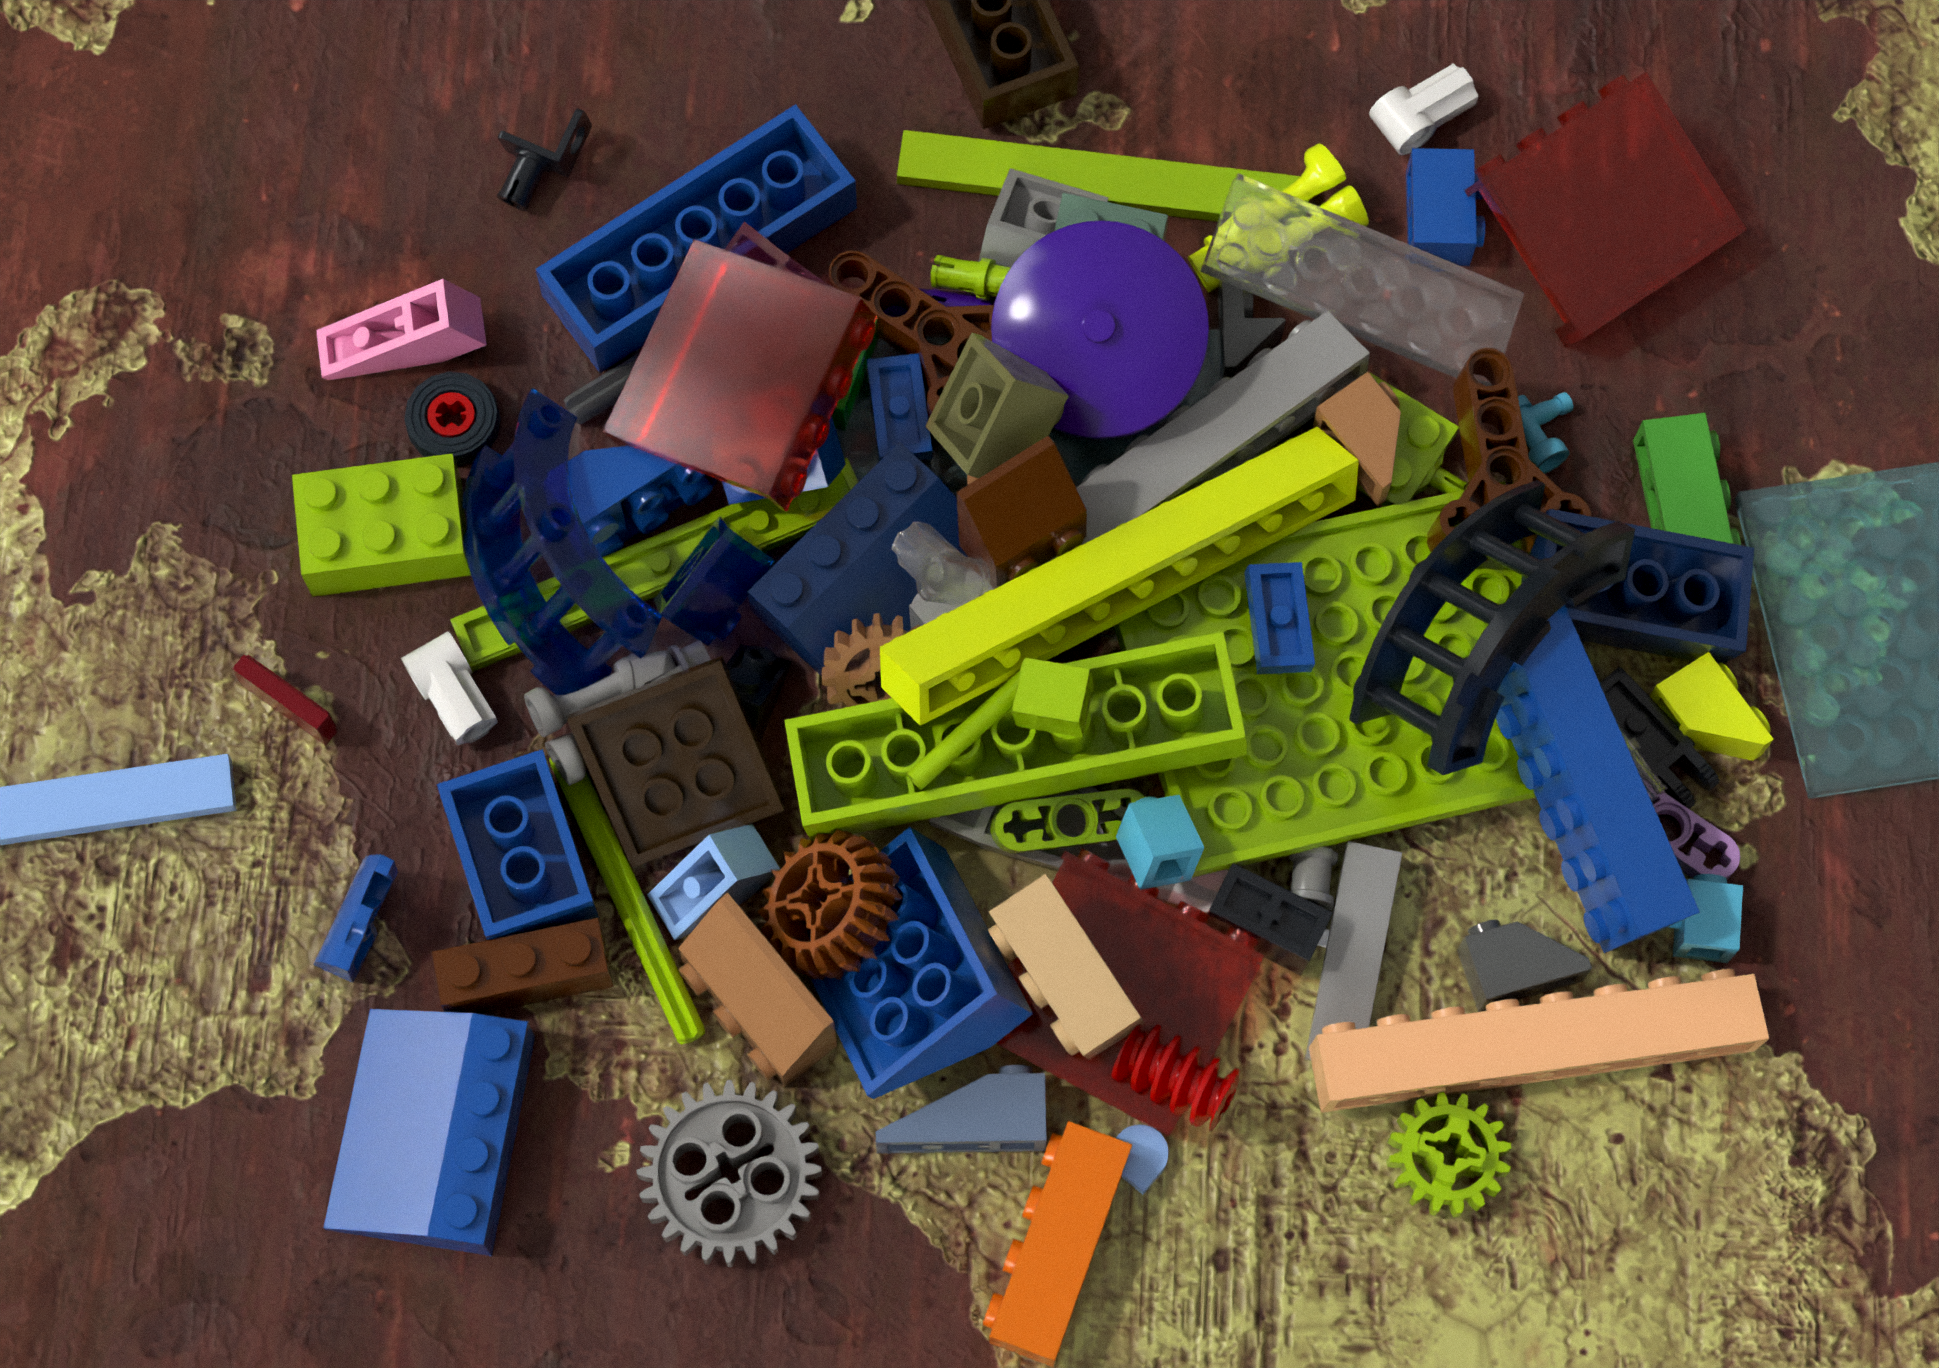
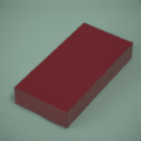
M243 655L232 668L245 689L325 746L338 732L337 726L327 710L250 655Z

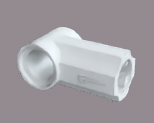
M1453 63L1409 90L1405 86H1400L1389 91L1372 106L1369 116L1399 155H1406L1411 153L1412 148H1419L1428 141L1437 127L1476 105L1479 96L1475 90L1473 79L1464 67H1457Z
M449 631L401 658L419 692L425 700L430 699L438 712L439 718L458 746L480 739L488 734L489 730L498 723L496 716L470 675L473 672Z

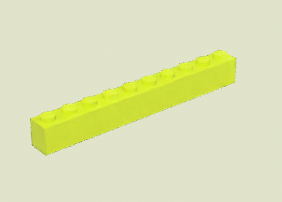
M1319 427L1291 438L1285 443L1253 459L1247 460L1242 465L1212 480L1205 481L1200 486L1170 501H1166L1158 507L1118 525L1111 531L1083 545H1078L1071 551L1039 567H1035L1027 573L985 592L976 599L950 612L943 613L936 619L880 646L881 688L921 726L1006 682L1021 668L1022 661L1025 658L1047 661L1352 503L1356 499L1359 460Z

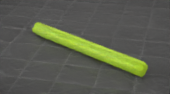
M549 758L554 774L678 1043L682 1045L697 1040L705 1034L704 1025L587 772L582 781L568 785L558 772L551 758Z

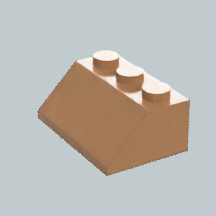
M726 893L715 903L678 948L681 960L684 963L678 971L698 996L706 991L719 1006L713 1011V1014L724 1030L732 1038L741 1033L753 1050L747 1056L760 1074L767 1081L776 1076L781 1084L787 1087L837 1047L834 1021L730 894Z

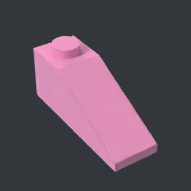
M445 279L438 280L316 330L321 375L326 380L445 362L486 345L480 297Z

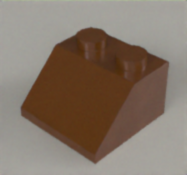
M1049 436L956 492L959 546L993 589L1027 573L1035 567L1041 566L1055 556L1059 557L1071 551L1076 546L1081 545L1084 538L1087 537V509L1055 443Z

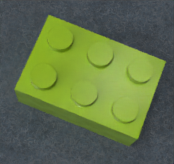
M453 453L292 475L301 575L312 597L472 575L462 482Z

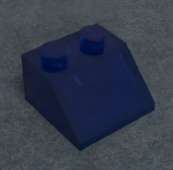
M719 516L660 591L654 602L661 616L709 646L715 637L723 641L733 631L741 619L742 615L737 612V609L747 598V591L770 570L769 568L775 560L768 552Z

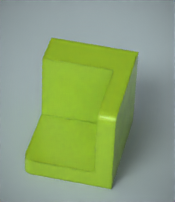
M1025 658L1022 661L1012 707L1016 725L1023 728L1083 738L1094 686L1090 668Z

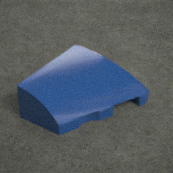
M381 854L366 856L362 860L313 963L314 966L349 982H354L378 935L373 921L398 874L393 859Z

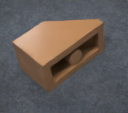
M1367 371L1317 406L1313 427H1319L1359 460L1357 482L1373 502L1379 506L1386 501L1392 482L1401 411L1399 410L1400 403L1392 389L1384 382L1378 384Z

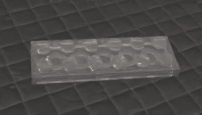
M1239 173L1231 183L1200 271L1313 319L1329 311L1352 335L1457 378L1470 355L1478 349L1494 348L1505 354L1524 293ZM1474 375L1479 383L1485 386H1492L1487 378L1481 375Z

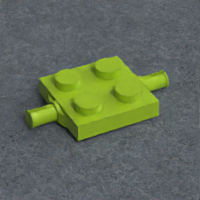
M1370 373L1378 384L1384 382L1392 389L1400 403L1399 410L1401 411L1392 482L1387 499L1381 505L1386 507L1412 501L1416 495L1427 489L1429 485L1444 494L1464 490L1468 482L1463 481L1441 467L1444 453L1457 435L1459 426ZM1357 482L1356 489L1369 497V495Z

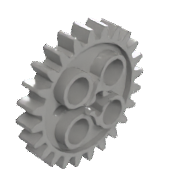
M732 1080L726 1081L723 1095L715 1096L713 1089L708 1083L703 1084V1100L696 1102L687 1092L682 1093L685 1110L678 1113L673 1108L665 1106L663 1111L670 1123L667 1128L652 1124L649 1127V1131L658 1141V1145L640 1147L641 1155L653 1162L652 1166L637 1170V1176L640 1180L653 1183V1186L639 1193L642 1203H659L648 1215L650 1222L656 1224L668 1220L669 1223L665 1227L662 1237L666 1242H669L679 1235L684 1236L681 1252L685 1256L689 1255L697 1245L702 1246L704 1264H710L716 1251H723L728 1267H733L737 1251L742 1250L745 1251L747 1258L752 1264L756 1263V1246L764 1244L774 1255L777 1254L778 1247L775 1236L781 1233L787 1238L795 1240L797 1235L791 1220L793 1218L802 1221H809L811 1219L810 1212L801 1204L802 1200H818L820 1196L818 1189L806 1183L807 1180L822 1176L821 1166L806 1163V1160L819 1153L818 1144L800 1142L811 1131L809 1123L802 1122L792 1126L790 1123L795 1117L796 1107L790 1104L778 1112L776 1110L778 1095L774 1090L767 1094L762 1101L757 1100V1089L753 1082H750L743 1096L736 1095ZM744 1122L752 1125L756 1130V1134L748 1145L735 1147L728 1144L725 1140V1134L733 1124ZM771 1145L774 1147L772 1154L747 1163L765 1146ZM689 1151H698L706 1157L704 1169L693 1176H685L676 1170V1163L679 1157ZM729 1162L733 1168L740 1167L738 1170L740 1180L731 1184L727 1178L718 1180L722 1176L720 1166L723 1163ZM766 1170L777 1171L784 1177L782 1188L772 1195H762L753 1188L756 1176ZM709 1183H713L696 1199L692 1201L685 1199L686 1193L692 1189L696 1190ZM716 1199H726L735 1206L732 1218L721 1225L707 1222L704 1218V1211L707 1205Z

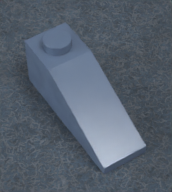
M1027 1065L1002 1066L999 1068V1074H987L877 1130L876 1152L1045 1151V1073H1033V1068Z

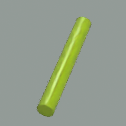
M1021 668L906 773L920 790L924 789L1013 706Z

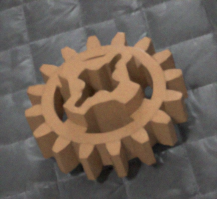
M877 613L873 616L872 626L865 627L856 618L852 620V634L850 636L839 630L835 632L834 647L825 648V667H822V685L828 686L827 701L829 704L841 702V708L891 698L881 688V673H877L881 671L880 646L908 633L903 629L902 616L897 615L891 625H883V619L880 613ZM920 625L912 627L908 632L920 627Z

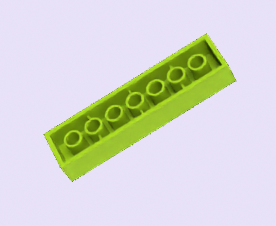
M1224 631L1063 663L1090 668L1094 686L1083 738L1019 727L1015 723L1011 707L922 790L911 781L906 773L1004 683L921 726L892 698L786 719L784 721L802 826L810 840L814 841L817 834L833 835L837 829L856 834L1248 755L1246 734Z

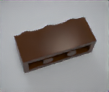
M598 918L432 951L440 1003L444 1012L485 1014L614 987L605 937Z

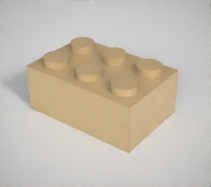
M1046 874L989 911L996 923L988 929L989 934L1005 958H1008L1010 962L1017 957L1020 959L1027 970L1026 973L1019 977L1020 981L1037 1006L1039 1005L1041 1009L1048 1004L1051 1006L1059 1019L1050 1026L1066 1051L1072 1056L1080 1051L1085 1058L1091 1060L1130 1034L1137 1025L1141 1024L1142 1026L1145 1024Z

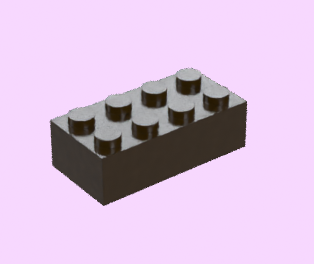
M924 0L982 129L1077 95L1079 65L1048 0Z

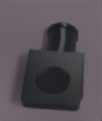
M579 108L575 110L556 152L500 130L497 137L504 149L513 154L516 159L501 191L497 194V198L511 207L516 203L518 210L527 211L529 202L544 171L550 172L551 170L568 178L592 128V123L586 112Z

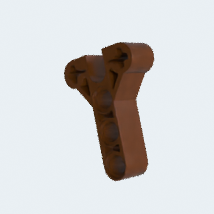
M848 250L842 252L832 260L829 266V289L832 303L877 316L880 339L905 355L919 353L922 377L928 393L927 414L929 420L971 333L979 334L992 341L991 326L994 305L946 307L860 251ZM850 277H857L865 282L861 287L855 289L847 288L840 284ZM897 305L904 307L908 312L900 317H891L883 311L887 307ZM933 334H944L951 341L942 346H935L926 339Z
M1494 348L1476 350L1470 355L1453 384V395L1469 483L1459 499L1453 500L1444 506L1427 533V545L1430 552L1456 526L1477 509L1507 491L1536 480L1545 484L1540 511L1545 513L1548 509L1591 516L1588 504L1581 497L1573 493L1563 492L1529 460L1514 372L1510 360L1504 353ZM1474 375H1481L1487 378L1492 386H1485L1479 383ZM1482 423L1495 426L1500 435L1489 433ZM1491 472H1498L1504 475L1509 485L1497 482L1492 477ZM1537 534L1520 539L1523 551L1528 554L1531 553Z

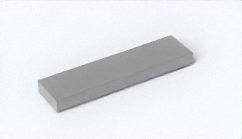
M1350 841L1346 844L1306 1048V1060L1311 1061L1309 1046L1318 1034H1322L1323 1027L1340 1022H1354L1356 1029L1368 1028L1370 1025L1402 852Z

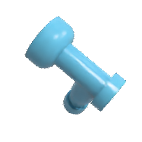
M1566 392L1554 396L1552 400L1543 401L1533 406L1525 395L1518 396L1526 445L1530 449L1528 452L1529 460L1544 474L1562 464L1570 453L1562 440L1547 438L1540 425L1551 421L1558 415H1565L1573 411L1572 399Z

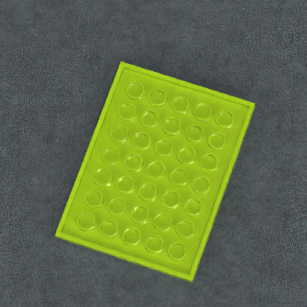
M1505 481L1499 482L1500 484L1506 485ZM1464 490L1313 522L1114 625L1121 652L1224 631L1246 734L1248 755L1158 773L1165 797L1180 795L1205 847L1192 878L1230 869L1233 863L1238 866H1244L1304 852L1321 846H1330L1536 797L1533 789H1528L1522 782L1517 768L1518 754L1511 739L1505 738L1501 733L1496 718L1487 741L1483 762L1446 775H1441L1427 766L1432 746L1431 736L1397 716L1391 714L1360 724H1355L1349 720L1354 699V684L1361 675L1373 641L1389 610L1409 581L1412 570L1431 553L1427 545V533L1444 506L1453 500L1459 499ZM1520 540L1511 544L1522 550ZM1489 559L1488 562H1484L1476 568L1461 585L1500 605L1505 603L1521 585L1522 575ZM1302 562L1315 666L1311 672L1257 674L1244 572L1248 564ZM1445 602L1424 636L1462 658H1466L1488 624ZM1413 656L1400 693L1441 716L1454 684L1453 678Z

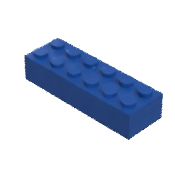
M795 104L536 268L542 296L598 372L602 373L857 209L856 181Z
M1564 605L1548 619L1551 630L1536 646L1523 666L1514 662L1503 679L1497 692L1505 696L1497 713L1496 721L1501 733L1505 738L1511 739L1518 754L1517 768L1522 782L1528 789H1533L1541 807L1539 812L1541 826L1547 837L1552 841L1555 840L1564 860L1561 864L1564 879L1569 888L1578 893L1586 912L1583 918L1586 930L1594 942L1600 943L1603 953H1606L1670 927L1700 913L1572 619Z

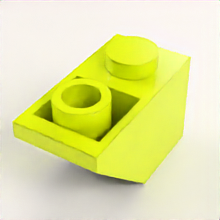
M1709 652L1658 683L1649 696L1679 726L1683 735L1688 736L1695 743L1694 749L1754 761L1762 756L1774 740L1770 734V725L1764 714L1757 707H1750L1738 692V683L1732 671L1725 664L1717 663Z

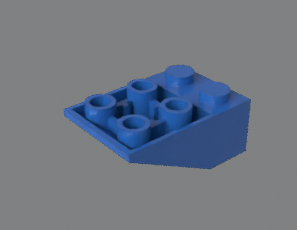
M707 437L586 450L540 478L539 484L550 520L581 564L585 565L621 550L624 542L640 532L648 534L655 531L666 522L668 514L685 503L687 506L699 503L710 494L713 486L717 484L711 443Z

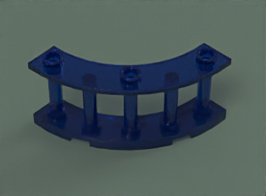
M531 388L520 410L515 440L503 455L498 454L485 445L473 462L463 495L462 509H467L468 529L463 535V542L468 566L477 592L489 617L508 646L513 643L517 644L524 655L535 665L530 672L555 695H566L584 689L609 676L612 668L605 663L621 646L641 659L646 654L663 615L631 591L612 571L589 538L579 517L571 491L568 470L569 444L578 417L534 388ZM521 507L531 535L523 544L520 528ZM541 556L544 557L555 577L562 585L547 602L540 593L530 571L531 567ZM575 603L605 631L588 650L560 622Z

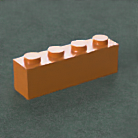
M1070 1121L1067 1122L1063 1136L1052 1133L1041 1163L1051 1168L1044 1188L1033 1185L1022 1214V1218L1031 1221L1024 1242L1013 1239L1002 1271L1012 1274L1005 1295L993 1293L982 1325L992 1328L989 1336L990 1344L1054 1367L1118 1189L1122 1172L1131 1152L1132 1144Z

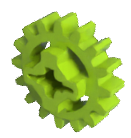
M1438 1092L1434 1100V1107L1432 1108L1422 1098L1416 1100L1413 1105L1416 1118L1403 1112L1396 1122L1405 1133L1392 1132L1387 1141L1389 1145L1399 1149L1398 1153L1390 1155L1386 1161L1387 1167L1401 1168L1402 1173L1393 1183L1395 1188H1403L1409 1185L1414 1190L1408 1202L1412 1206L1419 1203L1422 1198L1429 1200V1214L1432 1216H1436L1443 1205H1449L1453 1218L1460 1217L1463 1213L1464 1202H1468L1470 1207L1477 1212L1485 1205L1481 1192L1495 1197L1502 1189L1493 1176L1506 1177L1510 1172L1511 1166L1500 1161L1499 1157L1511 1150V1143L1497 1141L1495 1137L1504 1124L1502 1121L1488 1124L1483 1119L1489 1108L1485 1103L1475 1111L1468 1109V1095L1463 1093L1455 1105H1449L1444 1092ZM1446 1119L1443 1129L1434 1134L1423 1131L1422 1134L1417 1133L1430 1122ZM1468 1127L1479 1137L1483 1148L1476 1146L1468 1133ZM1445 1144L1454 1146L1453 1155L1457 1157V1160L1452 1166L1443 1163L1444 1154L1440 1150ZM1413 1161L1423 1165L1430 1177L1429 1183L1419 1174ZM1476 1175L1480 1177L1477 1182L1467 1188L1451 1191L1455 1180L1462 1176L1474 1178Z

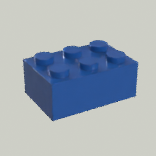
M543 749L437 784L487 940L599 918Z

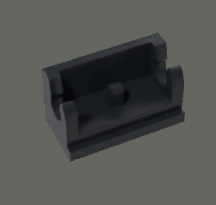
M1233 863L1206 915L1202 927L1301 976L1333 912Z

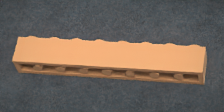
M1722 969L1702 975V981L1682 984L1681 977L1672 976L1649 982L1647 984L1648 989L1628 991L1626 984H1614L1594 990V996L1574 999L1573 992L1564 991L1541 997L1540 1004L1520 1006L1518 999H1506L1487 1004L1485 1006L1486 1011L1465 1014L1464 1007H1448L1432 1012V1019L1411 1021L1410 1015L1398 1014L1377 1020V1026L1356 1029L1354 1022H1340L1327 1025L1322 1028V1034H1318L1309 1046L1320 1110L1323 1113L1436 1097L1438 1092L1450 1095L1754 1052L1769 1040L1755 974L1736 976L1734 969Z

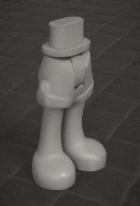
M700 640L681 649L676 645H671L668 647V650L645 655L631 653L614 664L613 674L584 689L566 695L553 696L546 689L536 687L524 694V699L538 733L542 737H546L568 723L567 718L571 713L711 659ZM573 733L563 734L545 742L546 750L564 781L568 785L582 781L586 774L585 760Z

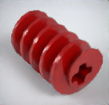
M1157 1023L1146 1034L1141 1032V1024L1137 1025L1128 1036L1117 1056L1111 1073L1112 1079L1116 1082H1123L1132 1075L1130 1086L1132 1091L1139 1094L1151 1087L1150 1099L1153 1103L1160 1105L1171 1097L1170 1111L1172 1114L1181 1116L1191 1108L1189 1118L1191 1125L1201 1127L1211 1118L1209 1131H1212L1221 1121L1235 1096L1241 1069L1236 1067L1226 1077L1222 1078L1219 1076L1222 1058L1216 1056L1203 1067L1199 1065L1202 1047L1196 1045L1183 1056L1180 1054L1181 1035L1176 1034L1164 1045L1160 1042L1163 1025Z

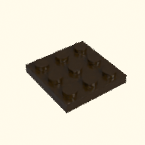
M723 656L569 714L567 722L632 868L700 843L709 834L742 827L785 809V801Z

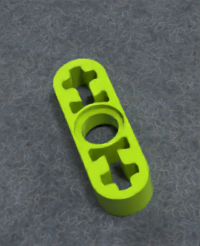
M1118 789L1012 802L995 813L991 821L990 832L993 841L1000 849L1013 854L1117 842L1116 835L1122 821L1115 820L1101 823L1100 826L1104 834L1098 835L1096 833L1098 814L1092 802H1100L1099 813H1105L1120 808L1121 800H1126L1128 807L1129 803L1136 802L1139 799L1145 798V796L1134 789ZM1064 806H1075L1085 815V829L1077 837L1064 835L1057 826V814ZM1038 808H1046L1044 825L1050 841L1042 840L1044 829L1032 830L1023 834L1022 843L1016 842L1014 834H1005L1003 825L1012 820V812L1018 813L1020 821L1030 822L1042 818Z

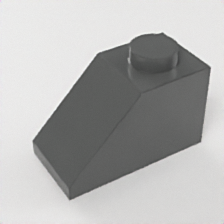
M1494 919L1474 925L1467 930L1469 935L1463 938L1457 949L1478 1012L1486 1010L1485 1006L1492 1002L1506 999L1522 1000L1583 982L1592 970L1589 958L1518 921L1501 926L1500 921Z

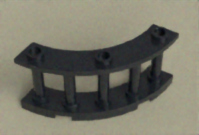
M1538 480L1507 491L1477 509L1456 526L1434 548L1424 561L1419 562L1412 570L1409 581L1385 617L1373 641L1361 675L1354 684V699L1349 720L1355 724H1360L1393 714L1431 736L1432 741L1427 766L1441 775L1481 764L1493 723L1505 696L1497 691L1514 662L1523 666L1536 646L1551 630L1548 619L1567 603L1576 607L1594 593L1609 585L1625 580L1635 528L1621 521H1616L1585 534L1540 511L1545 484ZM1538 534L1564 548L1555 553L1551 558L1540 560L1511 544L1520 539ZM1489 558L1527 578L1509 599L1500 605L1461 585L1476 568ZM1445 602L1488 624L1466 658H1462L1424 636ZM1413 656L1453 678L1454 684L1441 716L1400 693Z

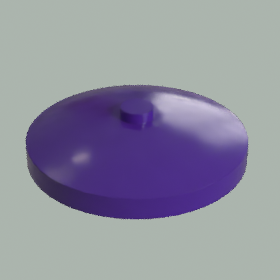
M1086 221L1072 224L1047 234L1031 245L1015 261L998 291L992 314L991 332L992 342L1047 372L1068 394L1063 414L1059 422L1053 426V429L1081 438L1113 439L1128 436L1153 426L1169 415L1186 398L1194 386L1205 360L1209 326L1206 303L1201 287L1188 264L1169 244L1156 235L1130 224L1115 221Z

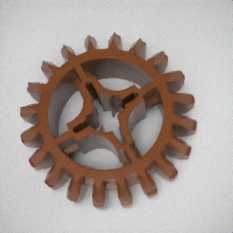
M837 829L833 835L817 834L814 841L801 838L798 853L784 852L786 864L782 869H771L775 877L773 886L761 890L769 902L758 911L763 920L766 921L760 932L793 972L797 974L802 973L811 979H819L821 981L825 977L841 980L845 970L860 973L863 957L866 959H877L874 947L879 941H891L885 930L888 923L900 920L895 912L891 910L893 905L903 899L898 890L894 888L900 877L890 867L892 860L888 858L887 854L876 848L875 843L863 836L858 837L848 831ZM849 869L852 871L854 884L849 880ZM807 929L811 930V941L809 940Z

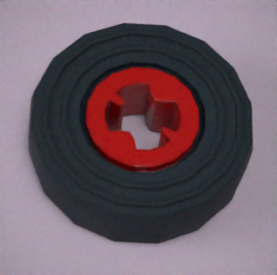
M445 372L431 376L416 387L407 401L404 421L410 442L423 457L453 453L457 466L475 462L490 450L498 437L501 416L495 396L481 380L467 373ZM462 411L460 414L463 424L457 426L454 423H450L443 427L445 426L443 414L448 412L451 415H456Z

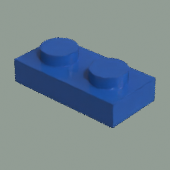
M919 353L867 359L879 461L899 442L919 460L933 459L930 431L925 427L928 422Z
M1302 562L1248 564L1244 574L1257 674L1311 672L1315 666Z

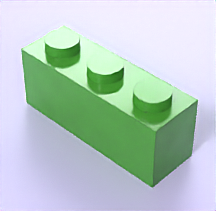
M1706 413L1643 420L1633 443L1651 528L1741 545L1737 529H1730L1727 511L1730 509L1731 504L1730 489L1726 479L1719 478L1716 462L1720 458V443L1716 431H1709Z

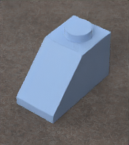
M750 824L709 834L647 896L673 939L677 940L690 934L715 903L726 893H729L739 905L753 896L774 876L771 869L780 868L754 825Z

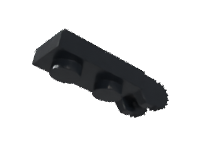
M1618 667L1600 682L1637 769L1652 784L1656 782L1661 791L1690 809L1695 805L1696 801L1690 790L1670 770L1673 765L1680 761L1684 771L1704 790L1710 791L1720 783L1716 771L1693 748L1695 743L1688 736L1683 735L1679 726L1622 668Z

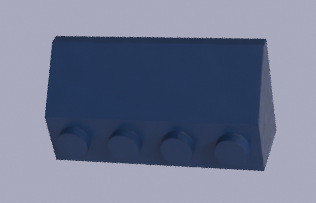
M1548 509L1545 512L1585 534L1616 522L1554 509ZM1627 524L1635 528L1625 580L1609 585L1594 593L1576 607L1565 604L1581 641L1695 661L1709 652L1717 663L1725 664L1746 652L1754 548ZM1537 534L1530 555L1540 560L1551 558L1564 547ZM1522 576L1521 584L1527 579L1526 577Z

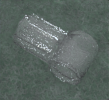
M913 522L906 530L897 533L891 549L897 554L898 564L916 580L918 594L923 600L962 606L989 590L990 573L986 563L979 558L965 557L931 525L923 522Z

